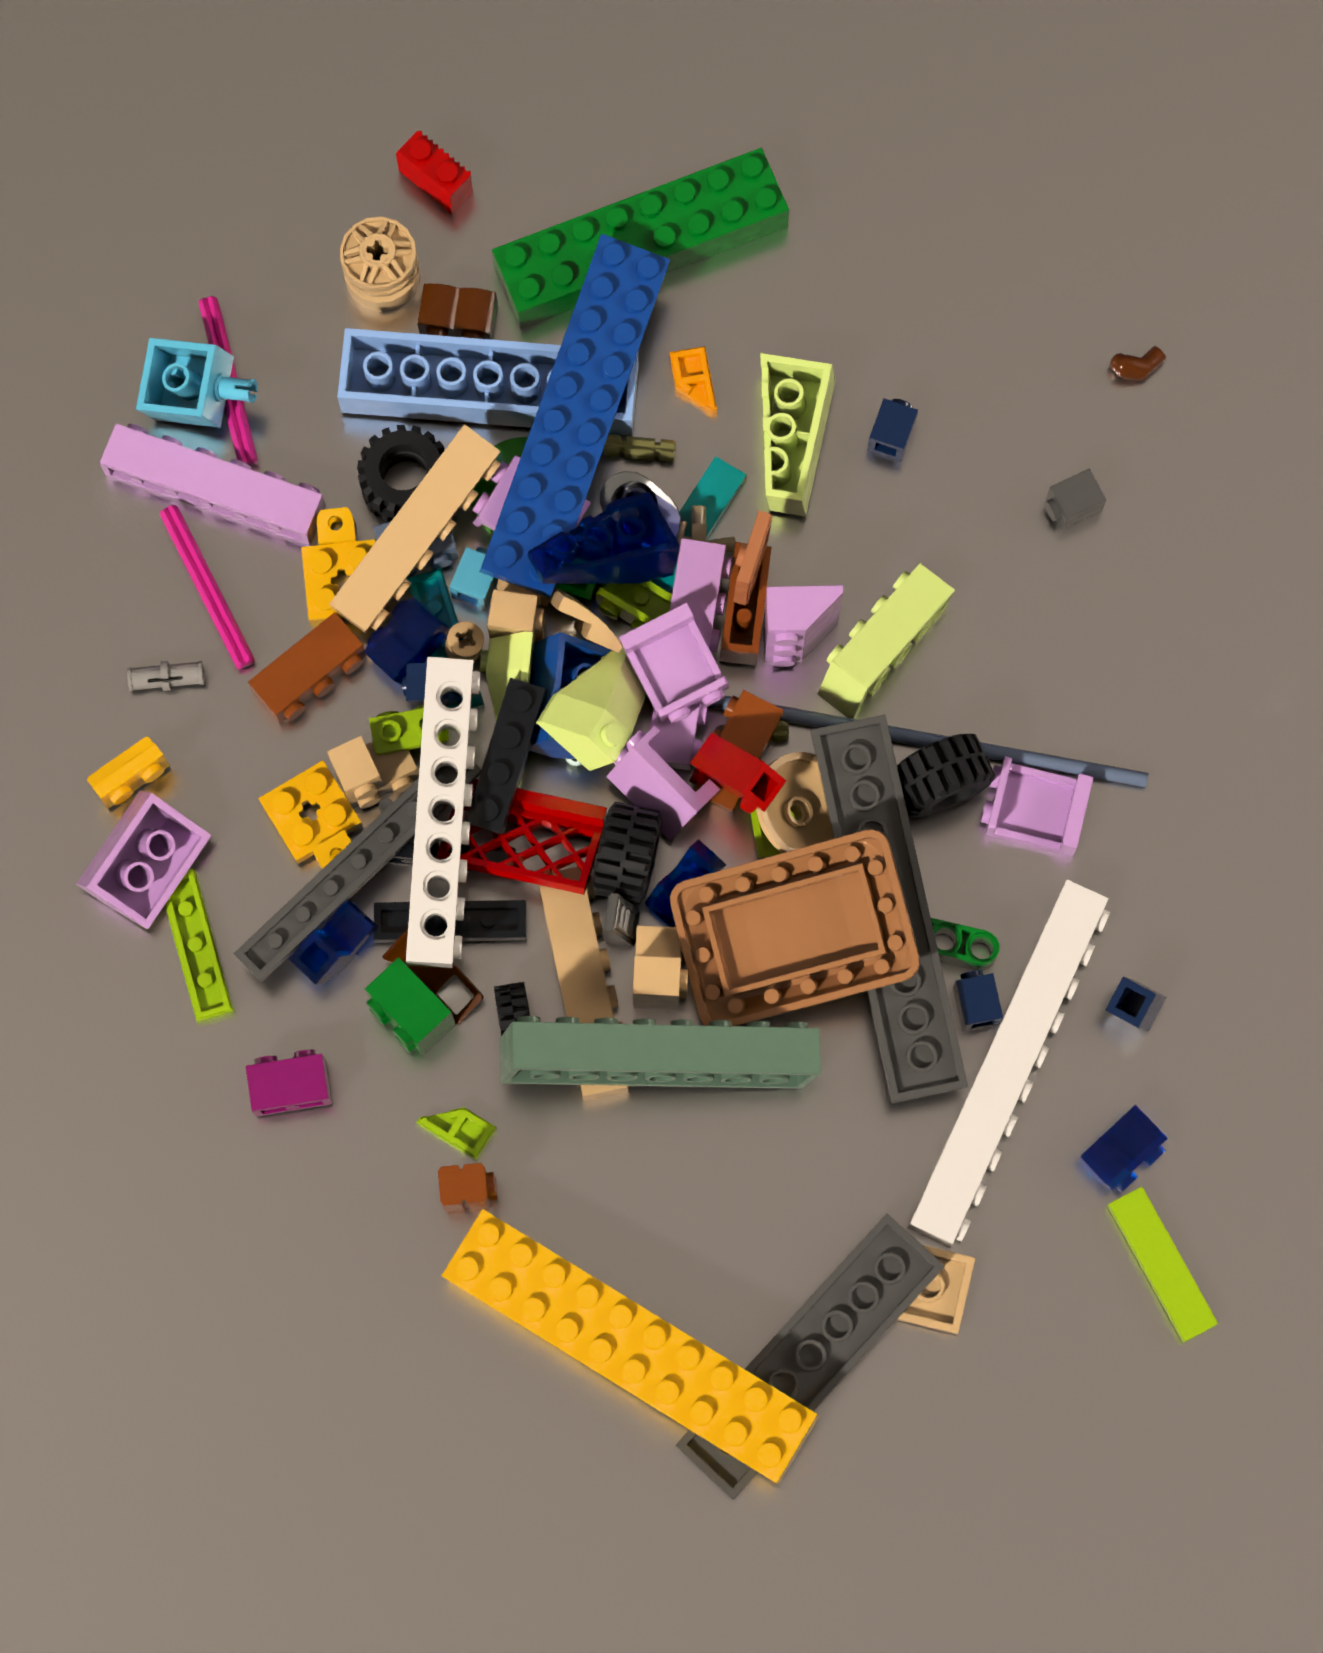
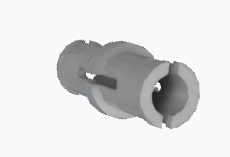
M162 661L159 666L128 667L127 681L129 691L163 688V691H171L174 686L204 685L203 661L169 664V661Z

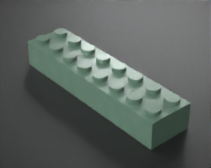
M521 1016L517 1018V1022H512L500 1037V1084L803 1089L821 1075L820 1028H808L805 1022L785 1023L784 1027H770V1022L752 1021L747 1023V1027L732 1026V1022L728 1020L710 1021L709 1026L694 1025L693 1020L689 1019L673 1020L671 1025H656V1020L648 1018L635 1019L632 1021L633 1024H618L616 1018H597L594 1020V1023H579V1018L559 1017L556 1018V1022H540V1017Z

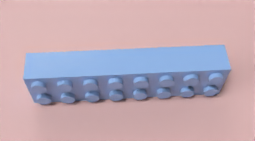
M345 328L337 399L341 413L531 428L561 345ZM638 352L609 434L629 436L633 434L639 368Z

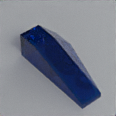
M650 492L611 502L606 505L604 512L595 517L587 516L581 520L580 526L568 533L560 532L529 550L528 558L542 584L643 583L674 574L680 544Z

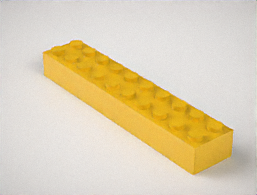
M484 1209L481 1210L442 1274V1277L777 1484H780L819 1418L817 1413Z

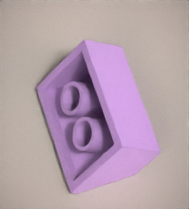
M843 585L767 587L763 619L765 662H773V665L777 667H789L795 665V662L803 661L838 625Z
M139 791L76 885L105 905L145 929H149L212 835L153 793Z

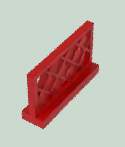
M475 779L471 783L473 784L472 799L475 793L478 779ZM518 788L508 819L515 821L518 828L504 835L492 832L495 839L478 846L471 835L482 830V828L470 825L469 846L472 850L460 855V859L468 860L467 869L584 895L599 848L607 816V807ZM464 807L463 810L469 811L470 807ZM452 808V811H451L449 820L452 819L453 816H454V814H455V811H454L453 808ZM543 827L551 829L555 836L539 843L531 831ZM525 835L532 847L515 854L508 842ZM576 835L592 838L590 845L578 851H575L568 839ZM441 841L436 859L443 860L451 855L448 852L450 847L448 843ZM561 843L569 855L552 862L545 850ZM501 846L509 857L500 863L489 861L485 854ZM538 854L546 865L537 871L527 870L521 862ZM575 862L581 871L579 881L564 878L558 870Z

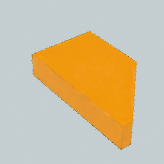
M705 346L669 352L675 390L709 413L716 414L717 405Z

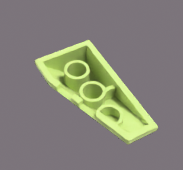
M524 631L490 638L489 649L482 650L480 672L486 673L496 721L509 679L513 678L530 683L534 650L533 632ZM523 774L518 787L520 789L522 788Z
M623 647L620 653L613 650L609 651L591 668L583 671L570 684L554 693L536 722L589 771L616 762L632 735L646 697V692Z

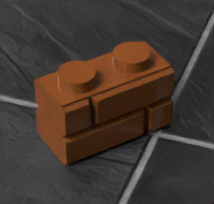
M482 1163L464 1164L462 1169L458 1165L440 1167L438 1171L440 1202L448 1215L466 1213L467 1209H470L471 1213L481 1212L482 1209L489 1211L491 1201L498 1200L497 1182L494 1172H487Z

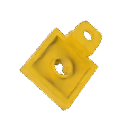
M347 507L321 510L317 516L319 545L301 547L310 622L324 621L334 612L341 619H345L329 607V603L340 590L337 584H332V579L336 578L340 571H345L346 575L350 576L376 542L375 539L358 541L356 523L352 513ZM335 522L343 523L339 530H332L331 526Z
M323 760L258 798L297 864L314 855L323 869L352 842L348 834L363 826ZM307 803H310L312 806L316 804L320 806V809L316 811L318 818L313 821L309 817L303 819L300 817V814L304 811L303 806Z

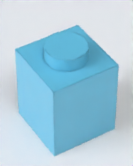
M466 547L449 586L451 598L486 610L498 579L479 572L487 549L478 547L476 550Z

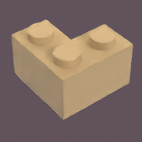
M498 579L497 590H493L488 617L489 638L527 631L533 632L534 642L543 639L545 636L546 620L544 619L545 609H542V606H549L550 602L546 600L547 597Z
M362 736L326 751L339 783L353 809L358 806L360 809L369 808L381 800L380 796L393 790L395 793L404 792L419 778L418 769L409 750L376 755L373 741L365 745Z
M637 925L633 1007L679 1010V999H687L688 969H681V961L685 962L676 927Z

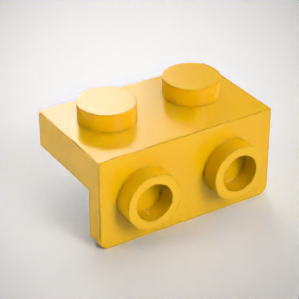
M146 736L88 776L87 781L107 809L114 805L125 802L136 789L145 783L153 782L159 778L170 765L157 745Z

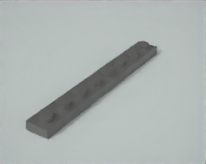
M475 762L474 769H466L465 784H471L480 776L482 769ZM449 766L441 767L435 774L437 780L444 784L452 783L458 775L456 770ZM419 778L233 953L261 983L415 837ZM448 804L436 806L433 810V816L439 815Z

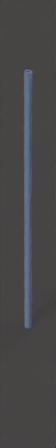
M725 696L718 702L709 705L708 708L725 710L732 697ZM775 705L784 710L780 721L817 728L857 720ZM888 725L891 741L925 747L950 737ZM980 742L987 759L1003 761L1006 756L1012 758L1011 763L1074 775L1083 774L1096 779L1145 788L1147 786L1149 775L1147 772Z

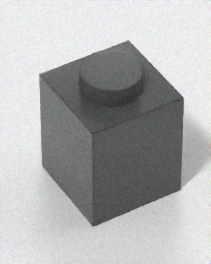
M1089 468L1050 486L1045 507L1052 521L1058 520L1061 528L1064 530L1102 512L1106 498Z

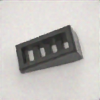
M611 893L608 896L603 928L605 941L609 944L632 947L636 943L640 912L633 904L616 893Z

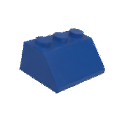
M561 632L534 642L530 684L548 689L542 712L554 693L570 684L583 671L591 668L611 649ZM537 725L530 751L552 758L576 759L543 728Z

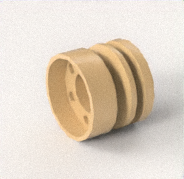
M382 216L366 218L354 224L344 235L340 246V261L346 287L352 298L364 308L378 312L395 310L407 304L415 295L420 283L416 245L409 230L397 220ZM378 254H383L381 255L380 260H376Z

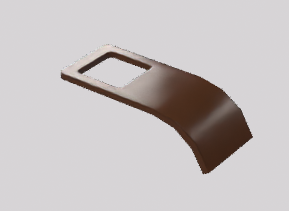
M408 929L382 956L384 960L394 962L399 957L406 964ZM454 962L453 968L407 965L452 1012L455 1024L461 1023L484 998L483 994ZM454 975L474 995L458 1014H455L438 995V992Z

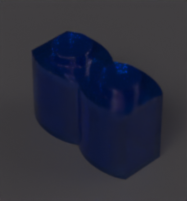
M413 596L409 600L401 601L392 612L393 617L389 624L371 634L368 639V646L364 651L394 682L401 685L403 676L406 674L407 664L425 663L427 657H430L445 642L450 630L434 612Z
M1135 1104L1077 1160L1108 1193L1112 1192L1116 1187L1122 1193L1138 1178L1133 1171L1143 1161L1148 1166H1151L1166 1151L1161 1145L1168 1138Z

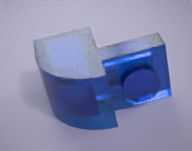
M698 839L689 847L678 865L658 882L645 901V904L669 927H674L675 921L670 905V895L673 888L682 881L721 871L725 868L726 864Z
M347 901L322 930H314L290 956L289 960L315 985L324 984L333 979L358 955L357 950L378 926L352 901Z

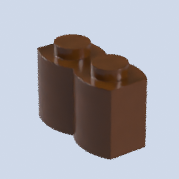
M424 284L417 324L419 333L492 340L498 304L496 292L479 288H458L444 284Z

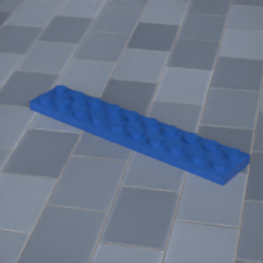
M601 233L479 572L540 595L551 597L670 259Z

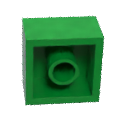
M399 957L365 988L369 998L366 1002L370 1008L369 1011L383 1026L390 1022L395 1027L392 1030L396 1035L395 1038L409 1053L416 1049L424 1056L456 1026L452 1012Z

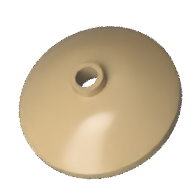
M793 752L770 763L769 766L786 780L765 812L756 808L761 828L771 844L779 852L785 853L834 839L815 754Z

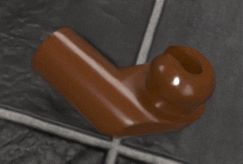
M1153 346L1141 358L1119 353L1111 359L1110 368L1121 378L1141 381L1166 360V356L1156 346Z

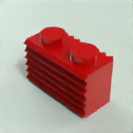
M416 131L397 151L398 170L450 214L455 213L473 194L471 171H466L465 166L460 167V162H455L454 157L450 158L449 153H444V148L439 149L438 144H433V140H428V135H423L422 131Z

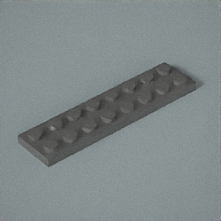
M886 1214L752 1360L745 1370L814 1412L945 1266L889 1214ZM691 1430L676 1444L687 1457L733 1500L759 1473Z

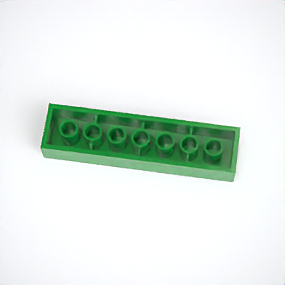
M761 147L492 249L493 264L520 329L575 308L601 233L670 259L666 273L787 228L789 208Z

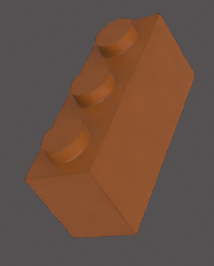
M735 542L719 661L756 666L772 547L766 546L749 603L745 606L733 602L736 579L740 570V566L735 565L741 544L748 545V543Z
M334 612L249 680L248 684L252 693L279 724H282L286 719L292 721L306 709L305 704L315 696L320 698L326 695L334 687V681L344 673L347 675L353 673L364 662L363 657L366 656L364 645Z
M743 690L739 698L733 695L723 714V716L729 719L723 730L715 729L714 734L761 759L784 714V710ZM691 776L689 782L694 784L693 790L696 792L703 785L694 782ZM715 784L720 790L709 802L733 814L741 798Z

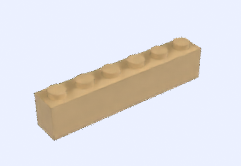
M464 424L329 603V607L364 633L370 627L376 631L389 614L384 608L392 597L399 601L412 584L407 580V577L416 567L421 571L434 553L429 548L437 537L444 541L457 523L452 520V517L458 509L462 508L464 511H467L479 493L474 488L482 478L489 481L500 467L501 463L496 459L501 451Z
M578 867L559 870L564 878L577 881L580 879L581 871ZM591 875L584 895L539 885L566 1017L579 1018V1023H594V1020L597 1018H614L612 1008L619 1007L615 986H607L604 972L610 971L611 967L607 948L599 949L596 935L603 934L599 912H591L589 899L596 898ZM580 1085L584 1102L629 1093L628 1086Z

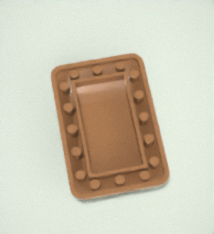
M876 830L860 831L678 883L670 895V905L688 969L698 1014L705 1026H709V1022L715 1020H728L732 1022V1026H738L892 985L914 977L920 967V955L891 845L887 837L882 832Z

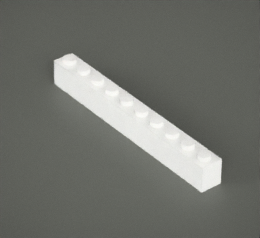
M1066 880L908 1226L909 1229L949 1248L955 1239L962 1242L971 1223L970 1220L965 1218L971 1204L978 1207L987 1186L980 1182L986 1169L993 1172L1003 1151L996 1147L1001 1136L1009 1137L1018 1116L1012 1114L1017 1100L1025 1103L1034 1082L1027 1078L1032 1067L1040 1068L1047 1055L1049 1047L1043 1045L1048 1032L1056 1034L1065 1013L1058 1011L1064 997L1069 1000L1073 997L1080 979L1074 977L1079 963L1086 966L1093 953L1095 945L1089 943L1094 930L1102 932L1110 911L1104 908L1109 898L1070 880Z

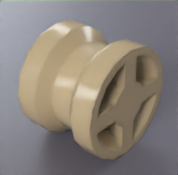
M469 621L454 624L448 632L445 643L447 657L473 660V663H475L479 659L484 645V634L481 628Z

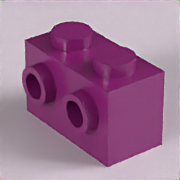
M313 1049L301 1050L292 1053L293 1058L278 1060L277 1056H264L254 1059L255 1064L247 1065L246 1074L250 1103L254 1115L258 1117L332 1105L326 1059L323 1054H316Z

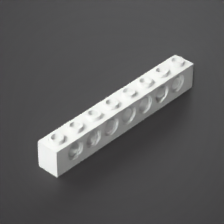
M427 657L406 965L453 968V959H461L462 936H455L456 920L463 921L465 898L457 896L458 882L466 883L468 860L460 859L461 844L469 845L470 822L463 821L464 807H471L473 784H465L466 769H474L475 746H468L469 731L476 732L478 716V709H471V694H479L480 672L473 671V660ZM453 691L460 694L463 699L462 703L456 708L444 706L441 698L445 693ZM445 729H453L458 732L460 739L455 745L446 746L439 741V734ZM444 766L452 767L458 774L457 778L449 784L441 783L435 776L438 769ZM440 804L450 805L455 811L453 818L446 822L437 820L433 816V810L436 806ZM443 841L451 846L452 853L448 858L439 860L431 855L430 849L436 842ZM441 879L446 881L450 887L448 894L441 898L431 896L427 888L433 880ZM439 917L446 922L447 929L442 935L432 936L426 932L424 927L430 918Z

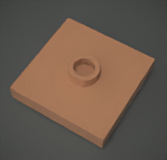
M760 510L758 511L748 545L741 544L735 565L740 566V570L736 579L733 602L745 606L749 603L766 550L773 518L771 514Z

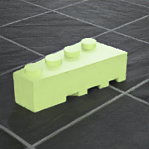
M760 353L767 502L770 511L806 517L836 382L833 366L829 363Z
M921 563L911 574L908 571H904L892 587L895 590L889 598L886 595L881 596L871 609L873 616L867 622L861 619L848 636L851 640L845 647L839 643L826 660L830 666L817 694L847 718L854 719L858 715L866 695L868 694L873 697L889 674L891 668L888 666L891 665L895 669L910 651L913 645L911 641L913 640L915 643H918L947 608L955 592V589Z

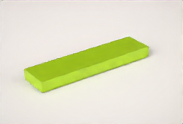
M194 868L189 869L166 902L165 908L196 1022L199 1024L235 1012L197 873Z
M1141 1186L1107 1205L1182 1343L1216 1326L1218 1322L1144 1188Z

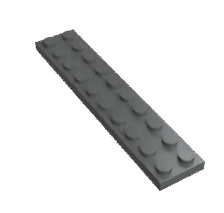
M886 715L812 729L810 733L833 838L864 830H876L882 832L887 837L891 845L920 955V967L914 977L906 981L867 991L891 1103L967 1088V1078Z

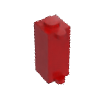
M712 732L690 762L696 768L692 775L694 782L704 785L710 779L715 784L741 798L740 807L747 813L754 812L756 808L765 812L786 782L782 776L764 761Z

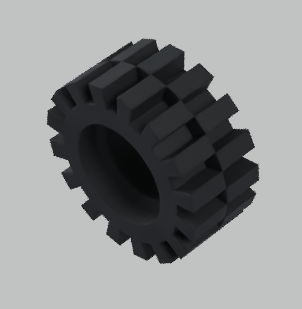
M524 982L494 986L501 1036L512 1022H517L518 1017L530 1016Z

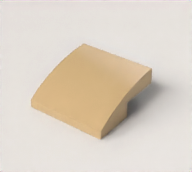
M554 587L551 597H547L546 600L557 610L577 618L574 628L585 639L620 653L623 646L609 627L577 599Z

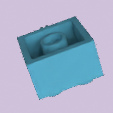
M149 338L136 410L157 421L221 428L226 399L253 403L257 395L250 394V391L258 392V384L255 379L231 378L234 356L217 345Z

